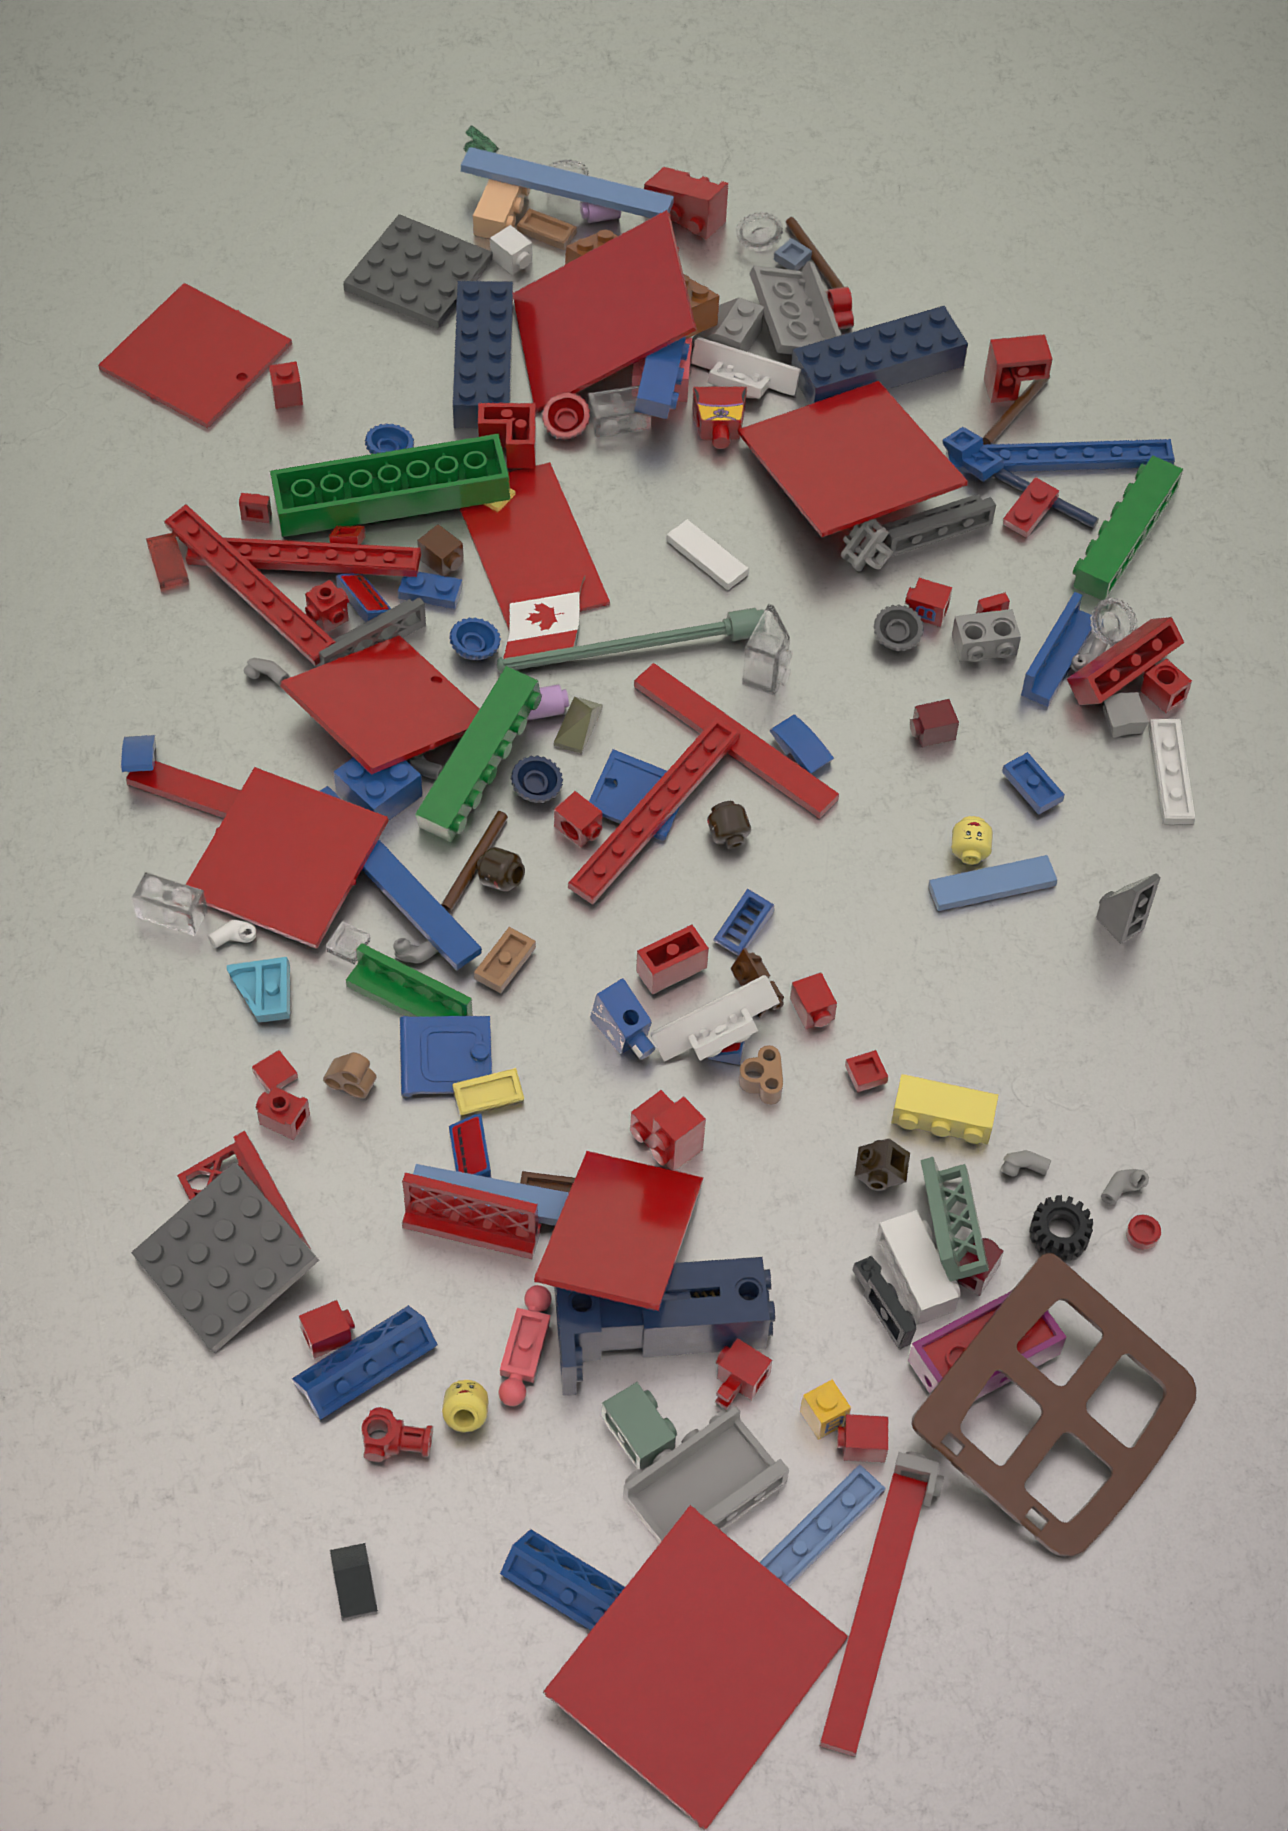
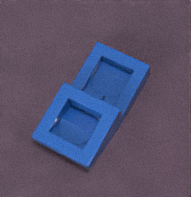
M961 427L942 440L948 452L965 469L982 481H985L1004 468L1003 458L984 448L983 438L965 427Z
M795 714L769 730L786 755L791 753L799 766L811 774L834 759L816 734Z
M155 735L124 737L121 756L122 772L150 771L154 769Z

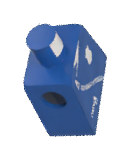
M624 978L596 994L590 1018L618 1053L622 1054L632 1048L640 1060L653 1053L656 1048L647 1037L652 1024L651 1019Z

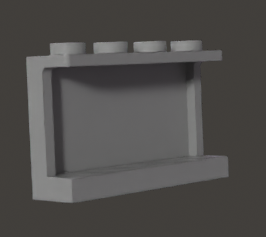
M734 1406L729 1411L723 1409L717 1412L710 1419V1424L700 1431L698 1429L692 1430L682 1439L681 1445L672 1451L670 1449L664 1450L654 1459L653 1465L644 1471L642 1469L634 1471L625 1480L624 1500L659 1544L690 1505L696 1508L699 1513L717 1528L722 1530L787 1483L789 1468L781 1458L776 1462L741 1421V1411L737 1406Z

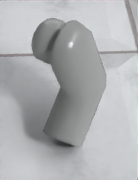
M1094 639L1089 653H1079L1072 658L1071 668L1075 672L1083 668L1105 652L1108 646L1107 643Z
M252 658L247 661L248 665L244 668V673L248 677L257 679L261 672L269 676L279 686H281V681L290 678L287 672L271 660Z
M400 938L393 944L394 955L400 961L419 964L439 952L428 940L416 946L410 945L409 940Z
M1023 1150L1006 1154L1003 1158L1004 1163L1001 1170L1005 1174L1016 1176L1020 1167H1026L1046 1175L1052 1160L1031 1151Z
M1138 1169L1117 1171L1103 1191L1101 1198L1106 1203L1115 1205L1123 1192L1137 1191L1146 1187L1149 1182V1176L1144 1170Z

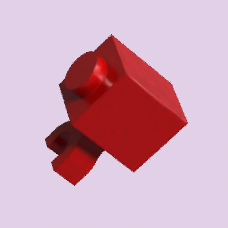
M738 1338L731 1348L725 1346L716 1359V1364L718 1365L717 1379L723 1382V1384L716 1392L718 1397L715 1403L727 1410L738 1392L752 1401L771 1373L772 1359Z

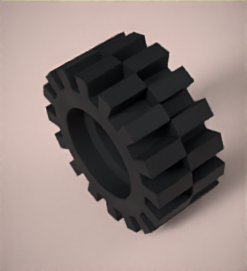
M1056 1195L1054 1202L1051 1197L1046 1198L1044 1204L1041 1202L1037 1206L1036 1211H1034L1029 1229L1031 1242H1037L1035 1249L1038 1252L1044 1249V1254H1055L1060 1259L1062 1256H1065L1066 1261L1072 1260L1074 1254L1076 1257L1082 1255L1083 1250H1086L1093 1232L1092 1227L1094 1223L1093 1218L1089 1219L1091 1214L1089 1209L1087 1208L1082 1211L1084 1204L1081 1201H1078L1076 1205L1072 1204L1073 1197L1068 1196L1067 1201H1062V1195ZM1054 1219L1065 1220L1073 1226L1074 1233L1070 1237L1056 1236L1050 1231L1049 1223Z

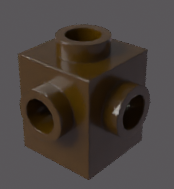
M890 1138L876 1140L873 1143L858 1147L854 1176L875 1191H882L887 1187L906 1183L910 1152Z

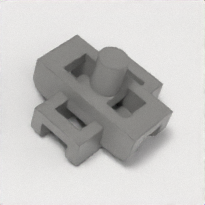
M876 519L855 525L851 533L843 538L844 542L848 545L842 551L841 557L844 560H848L856 571H862L867 563L874 569L880 570L893 553L883 543L889 532ZM864 536H866V539H865L864 542L860 545L859 543L862 541V539L864 538ZM875 552L879 553L876 558L873 557Z

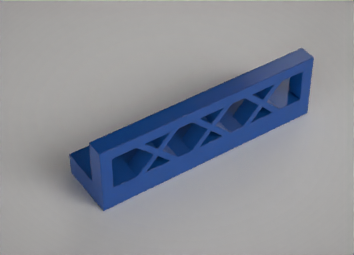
M1074 592L1025 674L1021 696L1046 707L1053 700L1071 669L1072 658L1081 652L1097 624L1098 617L1079 610L1082 594Z
M408 1305L296 1375L292 1380L296 1388L307 1397L315 1415L321 1420L435 1348L438 1344L425 1317Z
M532 1529L527 1531L512 1545L500 1572L505 1578L589 1630H592L625 1588V1586ZM531 1544L542 1552L536 1551L528 1545ZM561 1565L567 1566L568 1568H570V1569H572V1570H567V1569H565L564 1567H562ZM591 1584H596V1585H598L599 1587H601L602 1589H598V1588H596L595 1586H593V1585H591Z

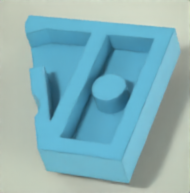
M287 957L227 965L229 975L258 1023L290 1018V962Z

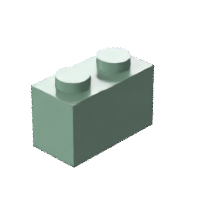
M638 1382L602 1402L601 1417L636 1468L644 1470L654 1464V1459L666 1449L671 1451L675 1449L677 1431L668 1417L663 1419L657 1411L658 1404L653 1394L649 1390L643 1391Z

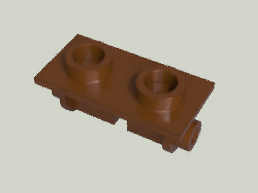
M746 948L742 949L731 967L734 977L740 986L763 975H766L768 979L771 976L761 956L756 955L754 952L748 953ZM770 981L780 1001L772 1009L778 1010L784 1005V996L779 991L775 982ZM766 1010L757 1014L758 1017L762 1018Z

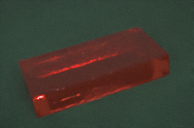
M173 533L146 538L160 589L189 582L176 536Z

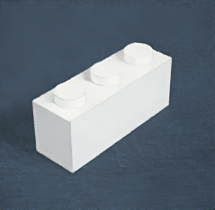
M917 1210L879 1223L877 1240L917 1324H921L954 1312L961 1292L957 1281L950 1282L940 1261L938 1249H935L931 1240L932 1232L926 1220L922 1221Z

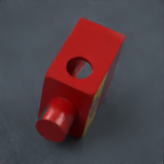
M693 387L692 410L701 439L713 440L714 447L724 449L729 446L730 440H738L740 438L738 429L742 428L747 387Z

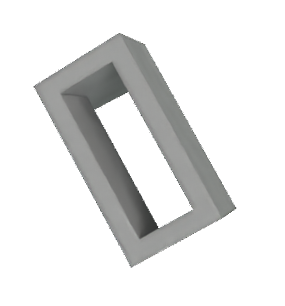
M1138 692L1111 695L1103 701V710L1113 738L1128 734H1143L1149 721Z

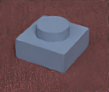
M792 238L774 252V261L789 270L798 271L812 258V250Z

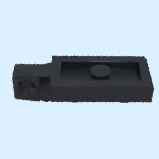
M868 1256L855 1262L852 1271L865 1289L864 1297L896 1346L902 1349L911 1345L917 1329L915 1319L908 1310L905 1311L899 1302L894 1286L887 1283L882 1276V1267L872 1256Z

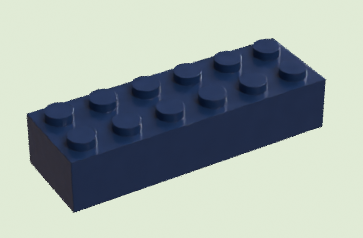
M458 281L453 382L454 428L478 429L479 403H511L513 282Z
M944 305L795 348L792 353L791 366L801 370L798 386L810 405L879 381L887 390L965 366L968 342Z

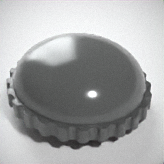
M905 605L887 606L877 614L874 620L873 628L875 629L876 639L890 650L906 651V649H911L912 646L917 645V642H920L923 636L924 627L921 617L917 615L916 611L914 612L912 608H907Z

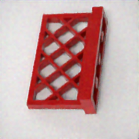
M245 1130L233 1137L235 1142L177 1175L191 1200L202 1190L193 1189L189 1180L199 1174L210 1176L207 1185L210 1184L222 1173V1171H219L222 1162L235 1154L239 1161L238 1165L310 1248Z
M405 1172L402 1180L405 1204L402 1228L533 1259L541 1233V1224H538V1204Z

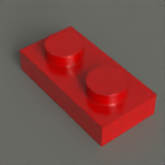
M1035 477L1005 515L1003 525L1027 538L1057 500L1059 490Z

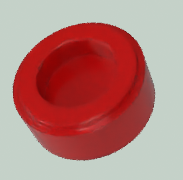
M1142 1214L1133 1217L1126 1229L1128 1242L1140 1250H1148L1155 1247L1161 1236L1159 1222L1149 1215Z

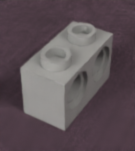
M1013 609L955 616L952 629V638L959 662H977L982 659L998 657L1007 658L1018 653L1021 635Z

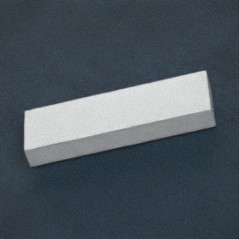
M688 519L667 534L666 541L726 590H729L748 576V567Z

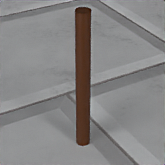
M789 217L785 222L787 227L800 244L812 250L811 260L832 289L845 287L794 217Z
M1049 379L1033 380L985 434L983 445L993 444Z
M497 811L441 905L448 913H451L476 872L479 857L491 847L508 819L506 813Z

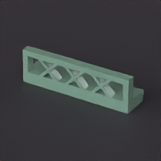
M934 1157L920 1160L939 1257L949 1281L989 1271L966 1164L939 1171ZM961 1177L962 1181L954 1191L944 1187L943 1182ZM957 1201L967 1205L959 1216L949 1212ZM962 1226L972 1230L965 1241L954 1237ZM967 1252L978 1255L979 1261L960 1266V1261Z

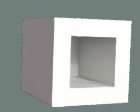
M511 225L490 238V251H492L493 260L511 275L532 263V242Z

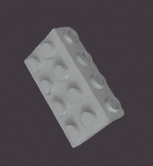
M806 262L802 271L761 266L752 267L749 275L759 303L764 306V317L777 353L792 354L795 348L842 335L814 262Z

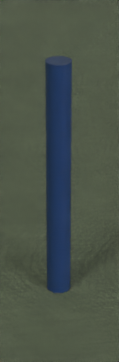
M1001 469L994 476L1022 492L1030 484V482L1005 469ZM1059 497L1051 506L1092 528H1095L1099 521L1098 517Z

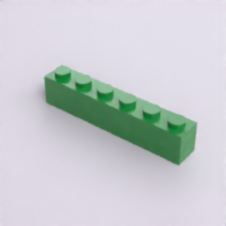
M1153 455L1146 465L1141 464L1135 476L1136 481L1134 484L1130 482L1124 491L1123 501L1115 503L1110 514L1111 519L1109 521L1104 520L1098 532V539L1090 541L1085 552L1086 557L1084 560L1079 558L1072 572L1073 575H1076L1073 588L1105 602L1177 491L1183 468Z
M505 667L415 813L419 828L449 842H452L456 834L462 833L466 826V817L471 809H476L479 805L482 791L486 784L493 782L497 774V766L502 759L505 760L512 749V741L517 734L520 735L524 731L531 710H536L541 702L542 694L540 693L538 680L510 667Z

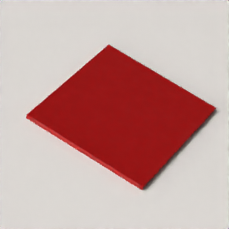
M667 210L513 293L533 403H536L537 413L543 411L547 401H550V398L555 397L556 394L560 395L562 392L577 393L696 331V324L671 218Z
M879 381L738 429V435L821 537L968 485L966 478Z
M690 1505L542 1693L688 1815L700 1828L706 1830L849 1636Z

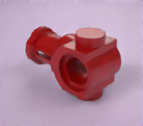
M376 1407L370 1410L369 1416L364 1419L361 1425L364 1445L363 1457L373 1462H382L392 1455H399L401 1450L422 1453L423 1457H429L433 1437L432 1425H427L426 1428L405 1426L404 1420L396 1419L393 1412L387 1408ZM376 1430H382L387 1433L380 1439L370 1437V1434Z

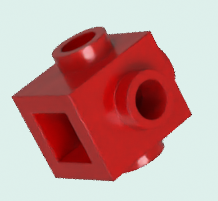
M331 580L317 585L305 593L306 615L326 633L349 621L347 606L349 598L342 588H337Z

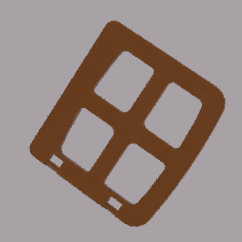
M1047 1253L1035 1261L916 1410L911 1424L914 1431L932 1448L937 1449L951 1462L950 1464L1012 1519L1026 1528L1047 1550L1057 1556L1070 1557L1082 1553L1089 1547L1145 1481L1194 1406L1197 1388L1193 1377L1179 1362L1063 1260L1054 1254ZM1059 1300L1068 1303L1102 1333L1100 1341L1063 1386L1053 1383L1017 1350V1343ZM1123 1355H1127L1159 1383L1163 1389V1397L1155 1412L1131 1448L1122 1444L1097 1422L1086 1409L1089 1398ZM995 1371L1002 1372L1034 1400L1041 1409V1416L1002 1466L994 1463L967 1439L960 1429L961 1423L971 1405ZM1064 1433H1070L1111 1470L1109 1478L1085 1506L1068 1522L1060 1521L1025 1489L1026 1480ZM947 1434L963 1447L957 1455L942 1443ZM1031 1508L1046 1521L1041 1529L1026 1517Z

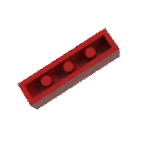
M1172 617L1150 619L1067 678V681L1079 705L1100 704L1185 642Z

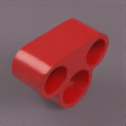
M849 287L825 291L839 330L853 328L852 295Z

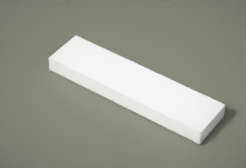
M1150 719L1149 731L1163 825L1194 824L1196 818L1181 720Z

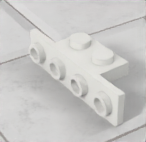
M697 337L694 343L691 364L711 370L707 383L714 384L716 387H747V398L760 399L768 388L792 396L796 395L801 373L799 368L701 337Z
M763 975L653 1031L651 1037L664 1062L692 1047L699 1060L706 1057H714L735 1042L740 1043L750 1038L753 1033L758 1031L752 1017L779 1004L780 1001L766 975Z

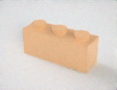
M489 179L473 214L474 236L490 239L509 225L515 227L516 215L521 214L524 196H528L531 189Z

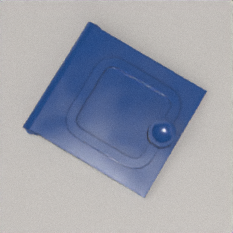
M612 749L589 802L602 811L603 817L621 824L667 770ZM679 808L653 837L661 841L666 840Z
M490 1016L400 1017L401 1096L410 1097L413 1094H454L453 1083L492 1074Z

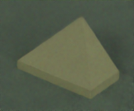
M574 696L554 740V746L582 754L603 705Z

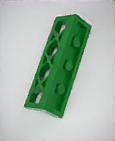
M363 943L356 949L357 965L347 977L346 987L404 1016H473L471 997Z

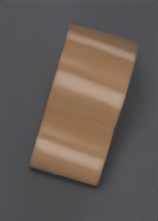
M771 1045L760 1048L758 1057L743 1061L739 1074L740 1087L748 1093H759L762 1102L769 1105L776 1104L781 1100L783 1089L781 1054L776 1047ZM754 1071L762 1076L754 1079L748 1077L746 1073Z
M353 1052L333 1059L323 1077V1081L335 1090H344L351 1096L363 1099L367 1097L377 1076L369 1068L370 1061L365 1056Z

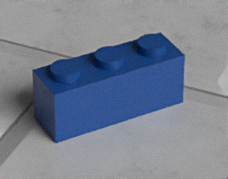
M686 336L646 356L634 412L667 419L669 409H676L679 393L674 392L675 384L681 385L685 368H680L679 365L681 360H687L690 344L685 343Z

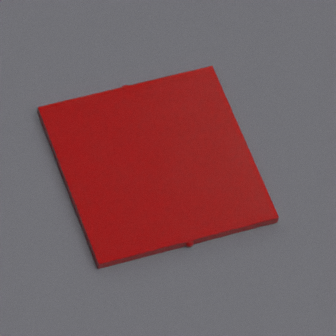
M183 283L98 366L99 370L149 396L152 400H156L198 424L209 428L269 368V365H272L292 345V339L241 313L240 310H236Z
M400 635L281 681L280 686L371 774L462 737L480 709Z
M254 767L221 825L216 828L215 835L186 882L181 894L184 897L317 949L350 889L356 884L359 873L389 819L387 816Z

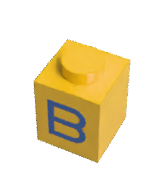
M833 1379L802 1396L800 1413L818 1440L836 1431L838 1426H844L846 1414H850L851 1406Z

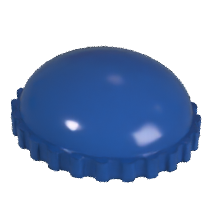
M385 423L374 426V428L367 432L365 446H367L366 449L371 454L414 447V438L409 433L410 431L404 427Z
M469 617L468 619L458 621L457 624L453 625L449 636L450 644H452V648L456 653L465 659L474 661L493 656L497 652L501 641L500 633H498L497 628H494L493 624L476 617Z

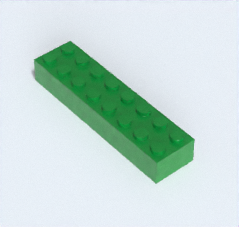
M498 434L270 470L282 537L335 529L336 526H353L510 500L509 475Z

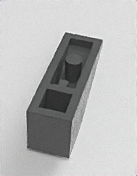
M1157 873L1128 884L1116 892L1110 891L1100 899L1096 918L1120 944L1144 930L1161 878Z

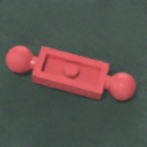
M534 1285L526 1291L524 1302L528 1310L516 1309L501 1363L500 1375L509 1377V1379L501 1383L498 1394L500 1400L508 1406H517L524 1401L526 1387L523 1381L534 1383L550 1324V1315L541 1312L547 1310L552 1301L550 1291L541 1285Z

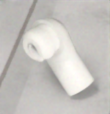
M231 920L210 933L208 938L215 948L220 947L229 940L249 943L256 937V928L248 922Z

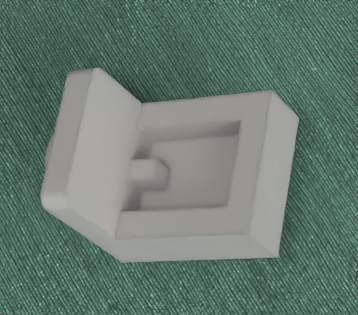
M898 1452L893 1473L928 1483L923 1505L930 1507L932 1497H940L944 1476L938 1475L940 1462L926 1459L923 1454L918 1452Z

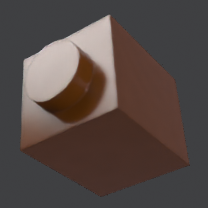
M439 524L417 540L418 548L421 549L422 554L421 561L441 576H446L451 571L457 570L464 562L463 543Z

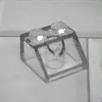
M767 605L745 647L742 684L772 695H776L780 685L785 686L791 673V669L787 667L793 655V651L789 650L790 635L774 605Z

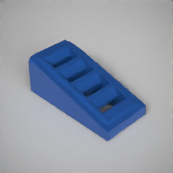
M747 888L713 941L739 956L742 949L748 948L775 911L774 904ZM750 906L759 911L760 914L756 916L746 909ZM743 915L754 923L751 926L739 918ZM736 924L748 932L746 935H743L732 927ZM729 933L741 940L739 945H736L726 939L725 936Z

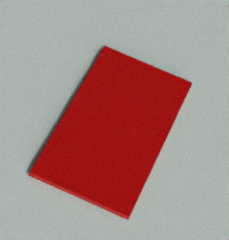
M550 462L537 465L536 468H525L509 472V486L515 491V496L499 512L484 504L460 508L508 630L510 627V602L516 586L585 575L579 597V612L610 605L608 595Z
M586 1151L535 1274L534 1282L659 1311L704 1177Z

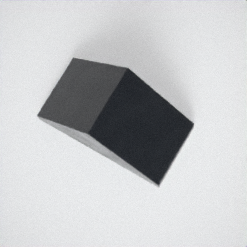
M361 1543L330 1550L342 1621L378 1614L366 1544Z

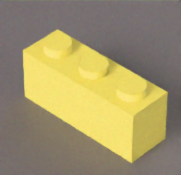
M901 1074L891 1123L908 1130L920 1129L929 1131L940 1137L952 1136L962 1138L973 1144H988L999 1095Z

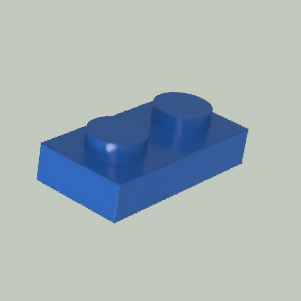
M418 571L417 577H402L398 589V599L414 601L420 597L425 604L456 609L462 590V579Z
M1028 752L1003 765L1002 773L1038 815L1063 802L1065 794Z

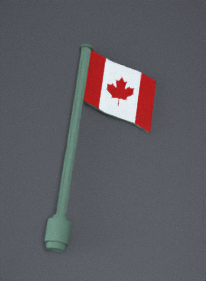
M585 575L515 587L511 598L509 638L503 659L499 657L497 660V669L502 673L506 666L519 670L724 634L725 636H730L732 641L760 637L761 633H767V619L764 609L757 610L755 607L727 612V618L723 619L722 622L575 647L579 630V597Z

